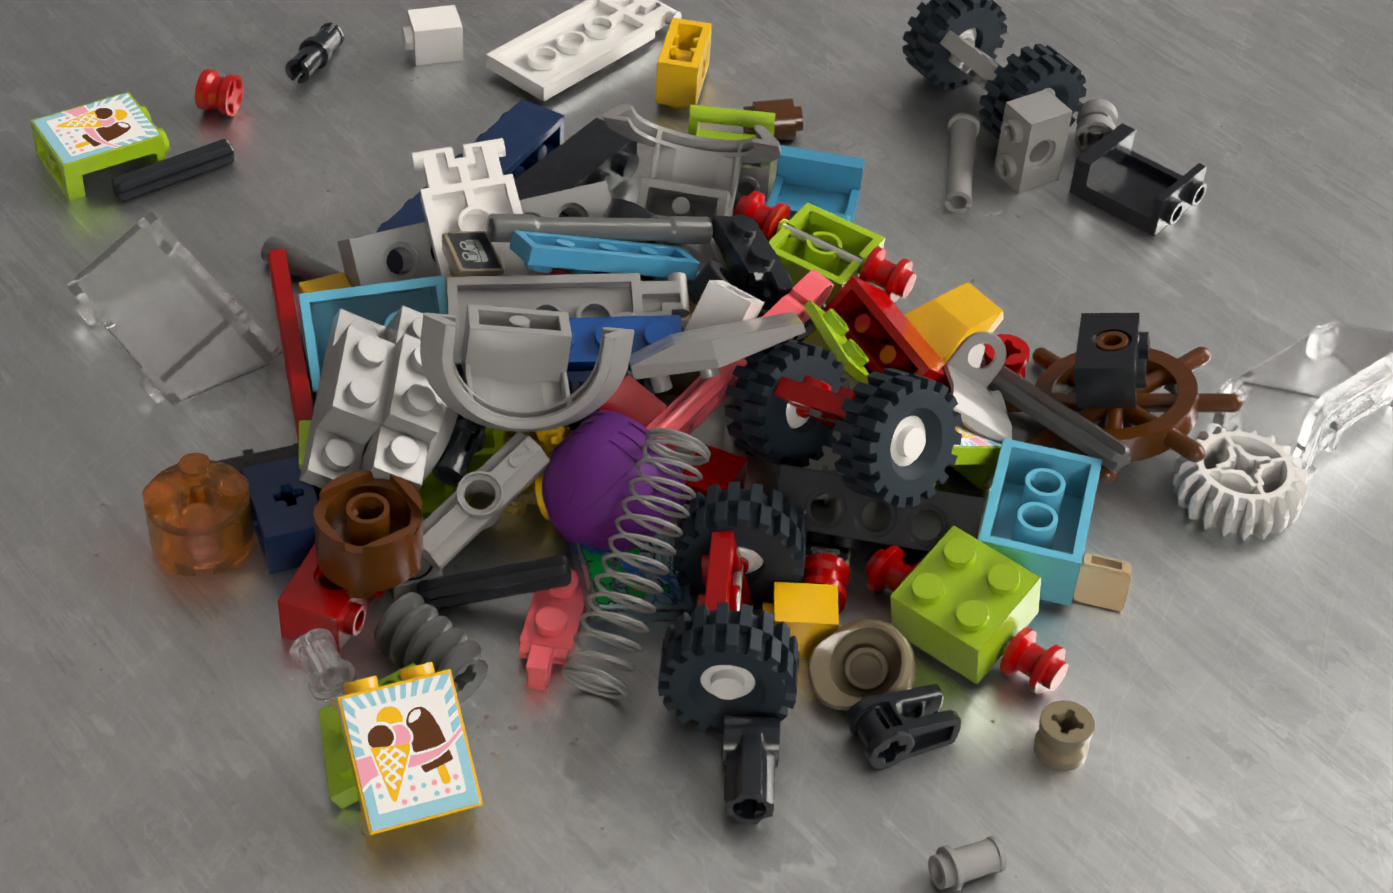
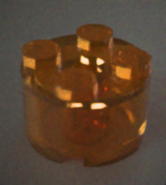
M189 453L181 457L178 464L170 466L157 474L143 489L142 497L152 551L157 562L167 570L183 576H196L195 570L213 568V573L217 574L235 567L250 553L254 540V523L249 483L247 478L232 466L209 460L208 456L202 453Z

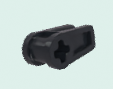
M938 684L885 695H870L855 703L845 716L846 726L853 735L859 736L866 746V758L874 768L878 769L889 768L902 760L954 743L960 732L962 721L956 711L946 710L940 712L944 696Z

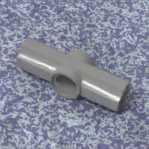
M517 432L477 471L470 472L464 476L459 482L457 490L423 521V559L430 566L441 571L483 529H488L496 524L501 517L502 511L540 476L550 463V459L545 455L542 447L530 436ZM484 492L491 496L494 502L486 509L479 510L469 506L465 500L472 493Z

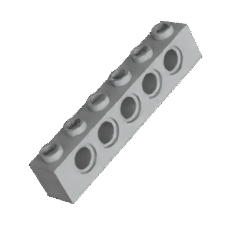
M602 181L519 201L523 214H531L536 217H559L563 211L569 217L603 218L611 198L607 181ZM426 221L337 241L345 276L351 287L439 276L437 264L430 252L432 244ZM392 249L397 251L403 259V268L397 275L392 273L387 266V256Z

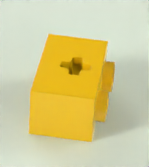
M672 18L657 61L656 104L669 105L677 109L690 108L691 104L697 105L710 62L712 23Z

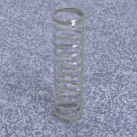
M654 428L647 431L645 443L642 444V452L646 458L641 459L635 464V470L640 477L629 481L628 488L633 496L622 500V508L626 515L615 519V526L620 534L608 538V545L613 553H609L601 558V563L607 572H603L594 578V582L600 592H595L587 598L589 605L594 611H589L580 617L581 623L588 631H581L573 636V640L580 651L567 654L566 660L568 664L562 666L561 676L564 680L577 688L598 696L612 699L625 698L629 688L614 675L590 666L574 664L571 660L572 656H590L605 665L626 672L636 671V668L633 664L621 658L588 650L578 641L579 637L596 636L604 642L631 652H641L643 649L640 644L628 638L594 630L586 623V617L601 616L618 626L640 633L649 632V627L634 618L600 610L592 602L593 598L607 596L615 602L639 612L648 614L656 612L655 606L645 600L623 593L607 591L599 583L600 578L611 576L630 587L646 593H663L662 587L653 581L637 575L614 572L608 567L606 560L619 557L632 566L653 574L667 575L670 573L667 566L654 559L620 552L614 547L613 540L626 538L635 545L650 552L664 556L676 555L675 548L661 540L645 535L626 533L620 527V521L632 519L641 526L665 536L680 537L683 535L682 530L678 526L666 520L631 513L627 508V502L639 500L647 507L674 518L682 519L690 516L686 508L675 502L655 496L639 495L633 488L634 483L645 481L656 490L679 499L691 500L696 498V493L682 483L662 477L645 476L640 471V465L651 462L655 467L674 477L688 481H699L703 479L701 472L690 465L705 464L709 462L711 455L710 450L703 442L693 436L673 429ZM659 443L681 446L693 450L702 456L682 454ZM647 446L665 458L651 457L647 453ZM658 462L687 469L696 474L697 477L675 472ZM653 481L678 487L691 495L670 491ZM649 501L663 503L665 505L674 507L682 511L684 514L665 510L650 503ZM643 520L667 526L675 530L676 532H670L657 528L653 525L644 522ZM637 539L660 545L668 549L669 551L651 547L647 544L638 541ZM632 559L652 564L654 566L661 568L662 570L645 566ZM627 579L635 580V581H638V582L647 584V585H649V586H651V587H653V588H655V589L638 585V584H636V583H634V582H632V581H629V580H627ZM625 600H629V601H632V602L641 604V605H643V606H645V607H647V608H644V607H641V606H638V605L629 603V602H627V601H625ZM620 620H623V621H626V622L635 624V625H637V626H633V625L624 623V622H622V621H620ZM577 675L584 676L585 678H587V679H589V680H591V681H593V682H590V681H588V680H585V679H583V678H581V677H579V676H577Z

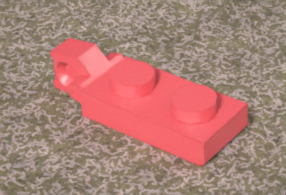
M571 569V584L568 586L534 592L519 639V658L528 659L526 663V687L547 691L554 664L566 665L568 663L566 655L575 651L576 644L573 636L581 631L582 623L580 617L586 613L588 606L587 598L591 595L593 589V582L589 579V572Z

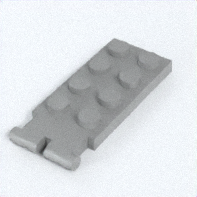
M682 272L671 273L667 277L668 281H640V273L447 277L448 314L456 315L453 349L455 367L458 372H462L461 353L467 304L568 312L569 318L680 315V318H684L690 314L686 274ZM681 320L682 332H684L689 321Z

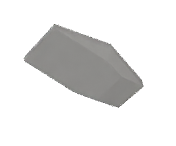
M795 312L702 327L670 334L632 353L629 364L634 380L649 378L653 392L660 393L673 387L669 375L700 371L702 379L715 377L721 373V367L803 334L806 331L804 323Z

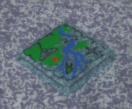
M657 534L653 537L674 547L670 536ZM573 541L570 542L569 548L578 576L586 612L594 611L589 605L587 598L595 592H600L594 582V578L603 572H607L601 563V558L609 553H613V551L588 547ZM651 542L645 543L651 547L669 551L660 545ZM641 547L620 551L645 556L664 564L670 570V573L667 575H658L641 570L619 557L606 560V564L614 572L637 575L653 581L662 587L663 593H646L630 587L614 577H602L599 583L607 591L623 593L645 600L655 606L656 612L650 614L623 606L607 596L594 597L592 602L600 610L622 614L641 622H676L677 617L684 612L689 616L692 615L694 608L687 586H682L677 579L678 571L673 569V556L659 555ZM632 559L645 566L662 570L661 568L654 566L652 564ZM627 579V580L632 581V582H634V583H636V584H638V585L655 589V588H653V587H651V586H649V585H647V584H644V583H641V582H638V581H635V580ZM625 600V601H627V602H629V603H632V604H635V605H638V606L647 608V607H645V606H643V605H641V604H638V603H635V602H632V601H629V600ZM588 616L589 622H610L601 616Z

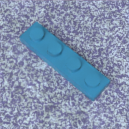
M513 230L509 247L524 261L525 267L542 273L552 272L554 267L565 268L574 274H594L595 271L608 272L609 274L640 273V275L650 276L656 281H668L667 277L669 274L682 272L686 274L687 279L694 280L700 264L680 246Z

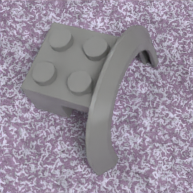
M622 103L604 112L602 116L606 125L614 132L630 140L654 147L649 177H642L636 204L646 208L658 218L691 216L709 217L712 221L714 215L732 216L742 163L771 162L777 160L781 155V147L778 140L764 126L755 125L754 127L755 137L742 140H724L690 135L659 126L642 118L636 113L632 104Z
M467 304L461 353L462 380L453 360L456 315L423 312L420 357L424 374L431 388L453 411L466 419L489 428L511 432H538L556 429L579 421L593 413L610 399L620 386L628 369L634 329L603 327L598 358L594 369L584 384L570 395L567 367L572 333L568 312Z

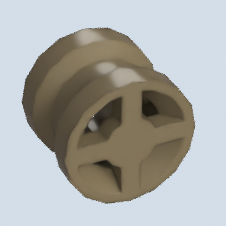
M1055 701L1045 706L1041 712L1039 730L1034 739L1033 749L1037 758L1044 765L1061 771L1074 770L1083 765L1088 756L1089 742L1095 730V721L1092 714L1084 706L1071 701Z

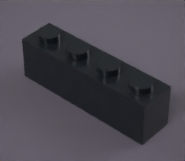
M596 117L514 180L519 200L607 181L610 193V191L625 179L632 177L636 172L639 164L637 142L614 132L606 125L605 121ZM563 211L559 215V217H569Z

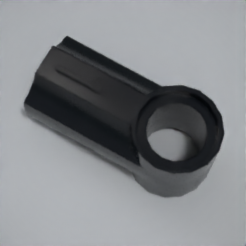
M724 715L721 765H726V776L724 778L725 814L735 818L738 823L758 824L767 817H773L775 768L778 767L780 749V718Z

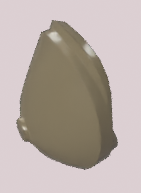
M866 618L843 625L817 644L809 658L808 675L814 694L823 705L835 710L848 712L855 703L870 695H885L912 689L916 676V661L909 641L899 629L881 619Z

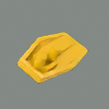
M969 282L904 314L944 363L948 361L966 337L976 332L993 333L1004 319L1003 310Z

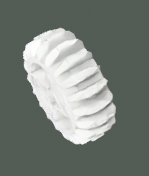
M1237 425L1232 431H1226L1224 428L1217 426L1212 433L1201 430L1197 438L1193 439L1205 449V457L1202 461L1193 463L1181 455L1177 457L1173 469L1175 474L1172 482L1174 485L1173 492L1178 497V506L1188 509L1189 519H1202L1204 521V530L1212 527L1222 530L1223 538L1228 533H1235L1245 541L1250 534H1253L1263 541L1269 533L1280 535L1284 528L1293 525L1294 521L1298 519L1301 509L1304 508L1308 496L1306 493L1308 473L1301 468L1302 459L1291 456L1290 446H1278L1275 444V436L1264 438L1257 435L1256 429L1251 433L1242 432Z

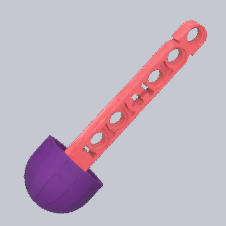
M815 269L811 270L792 288L789 294L782 297L762 317L795 312L800 320L805 323L810 316L803 306L811 300L820 308L830 295L834 284ZM745 358L721 367V373L715 377L702 379L700 375L646 428L632 418L614 411L600 410L589 415L555 448L549 458L550 463L544 471L542 481L543 500L550 521L556 530L567 541L580 549L581 543L588 547H595V550L603 549L613 553L608 545V538L620 534L615 526V519L626 515L622 508V500L633 496L628 488L629 481L640 477L635 470V464L641 459L646 458L642 452V444L645 443L647 431L654 428H668L690 435L729 397L726 395L728 385L735 386L738 380L732 373L737 365L746 366L747 361ZM659 443L671 450H675L678 447L677 445ZM647 446V453L651 457L665 458ZM651 462L640 465V471L645 476L662 477L685 485L684 479L665 473ZM658 462L666 468L681 473L680 468L676 465ZM645 481L634 483L633 488L639 495L664 498L681 506L686 502L685 499L669 496L656 490ZM653 481L670 491L687 495L686 491L678 487ZM639 500L627 502V508L633 514L657 517L668 522L674 518L647 507ZM649 501L665 510L675 513L680 512V510L663 503ZM632 519L620 521V527L626 533L640 534L652 538L658 534L641 526ZM643 520L644 522L660 529H663L665 527L664 525L655 522ZM626 538L613 540L614 547L622 552L639 547ZM637 539L638 541H640V542H642V543H644V544L648 542V541H643V540Z

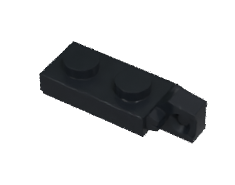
M745 215L713 216L711 221L713 226L712 238L742 287L755 288L768 310H770L782 297L789 294L794 287L790 274L754 218Z

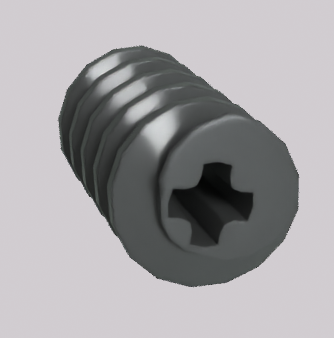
M410 592L394 601L376 626L374 639L377 648L385 656L391 657V660L399 668L402 669L412 663L417 666L433 662L435 673L451 669L459 704L471 697L487 676L488 665L484 660H479L482 649L475 640H467V635L462 629L452 628L453 624L446 616H438L436 608L433 605L424 604L423 598L418 593Z

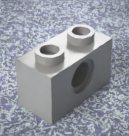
M1047 89L1006 102L994 172L1018 194L1059 180L1073 111Z

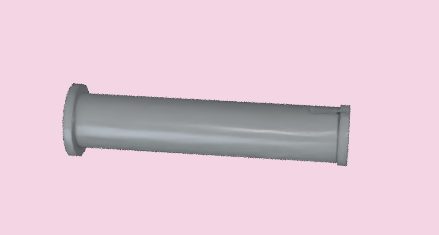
M970 113L955 114L950 118L947 126L951 139L947 190L944 203L946 208L953 213H964L971 208L970 204H972L975 138L980 132V123Z

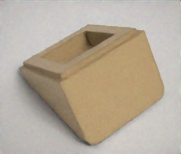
M1085 552L1073 595L1074 600L1110 610L1122 611L1131 581L1132 564L1127 561Z

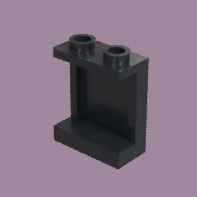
M1121 123L1076 158L1069 193L1155 236L1167 225H1174L1182 213L1191 205L1197 206L1200 203L1207 189V184L1204 183L1207 166L1198 163L1182 176L1132 151L1136 129Z

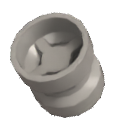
M1092 99L1083 103L1081 111L1077 114V127L1075 131V143L1081 152L1084 153L1117 127L1118 112L1111 102L1104 99Z

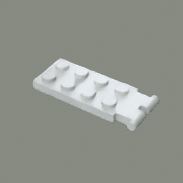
M585 0L487 53L486 68L540 100L546 101L655 39V32L668 24L670 25L672 18L681 19L682 14L658 0Z
M503 138L463 144V157L456 159L454 158L452 147L411 153L414 172L423 170L427 188L420 189V199L439 276L444 275L446 293L447 277H454L442 251V234L463 231L487 232V219L490 214H523L513 174L503 175L499 157L506 156ZM491 242L504 268V274L499 276L539 275V272L524 266V261L509 248L510 242Z

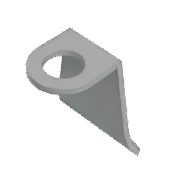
M976 332L961 342L943 366L951 387V395H954L958 402L952 411L961 413L962 424L974 433L993 441L1003 442L1004 438L1012 439V425L1009 417L992 397L987 387L1006 361V347L997 335L991 332ZM982 343L991 345L994 348L995 356L988 366L975 368L969 364L968 354L974 346Z

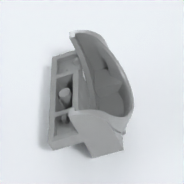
M402 306L387 327L343 309H340L334 316L317 391L300 481L323 489L327 483L341 475L355 471H371L373 478L390 480V474L407 480L416 490L422 486V482L430 474L443 454L452 435L458 414L436 395L424 374L420 357L423 313ZM370 439V442H369V444H368V447H367V449H366V451H365V454H364V456H363V458H362L364 445H365V444L368 442V440Z

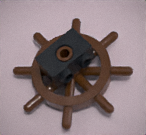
M1081 313L1075 353L1060 358L1048 349L1040 347L1035 349L1032 354L1034 363L1045 369L1035 386L1130 448V462L1149 459L1170 449L1193 463L1200 462L1205 457V449L1201 444L1188 437V434L1195 426L1198 413H1235L1243 406L1242 398L1235 393H1198L1197 380L1192 371L1210 361V351L1206 347H1197L1181 357L1175 358L1170 354L1150 348L1149 332H1140V313ZM1161 388H1164L1165 390H1167V391L1170 392V393H1154V392L1160 390ZM1075 389V393H1068ZM1004 400L1007 412H1022ZM1149 412H1152V413H1164V414L1161 415V416H1159V417L1157 418L1156 416L1152 415V414L1149 413ZM1036 420L1035 423L1039 434L1025 441V443L1088 456ZM1101 465L1099 479L1104 483L1114 482L1118 472H1112Z

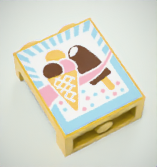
M433 662L399 670L400 682L380 687L377 676L344 683L345 695L331 699L334 710L337 709L359 799L361 810L357 811L362 834L373 835L483 805L451 669L435 673Z

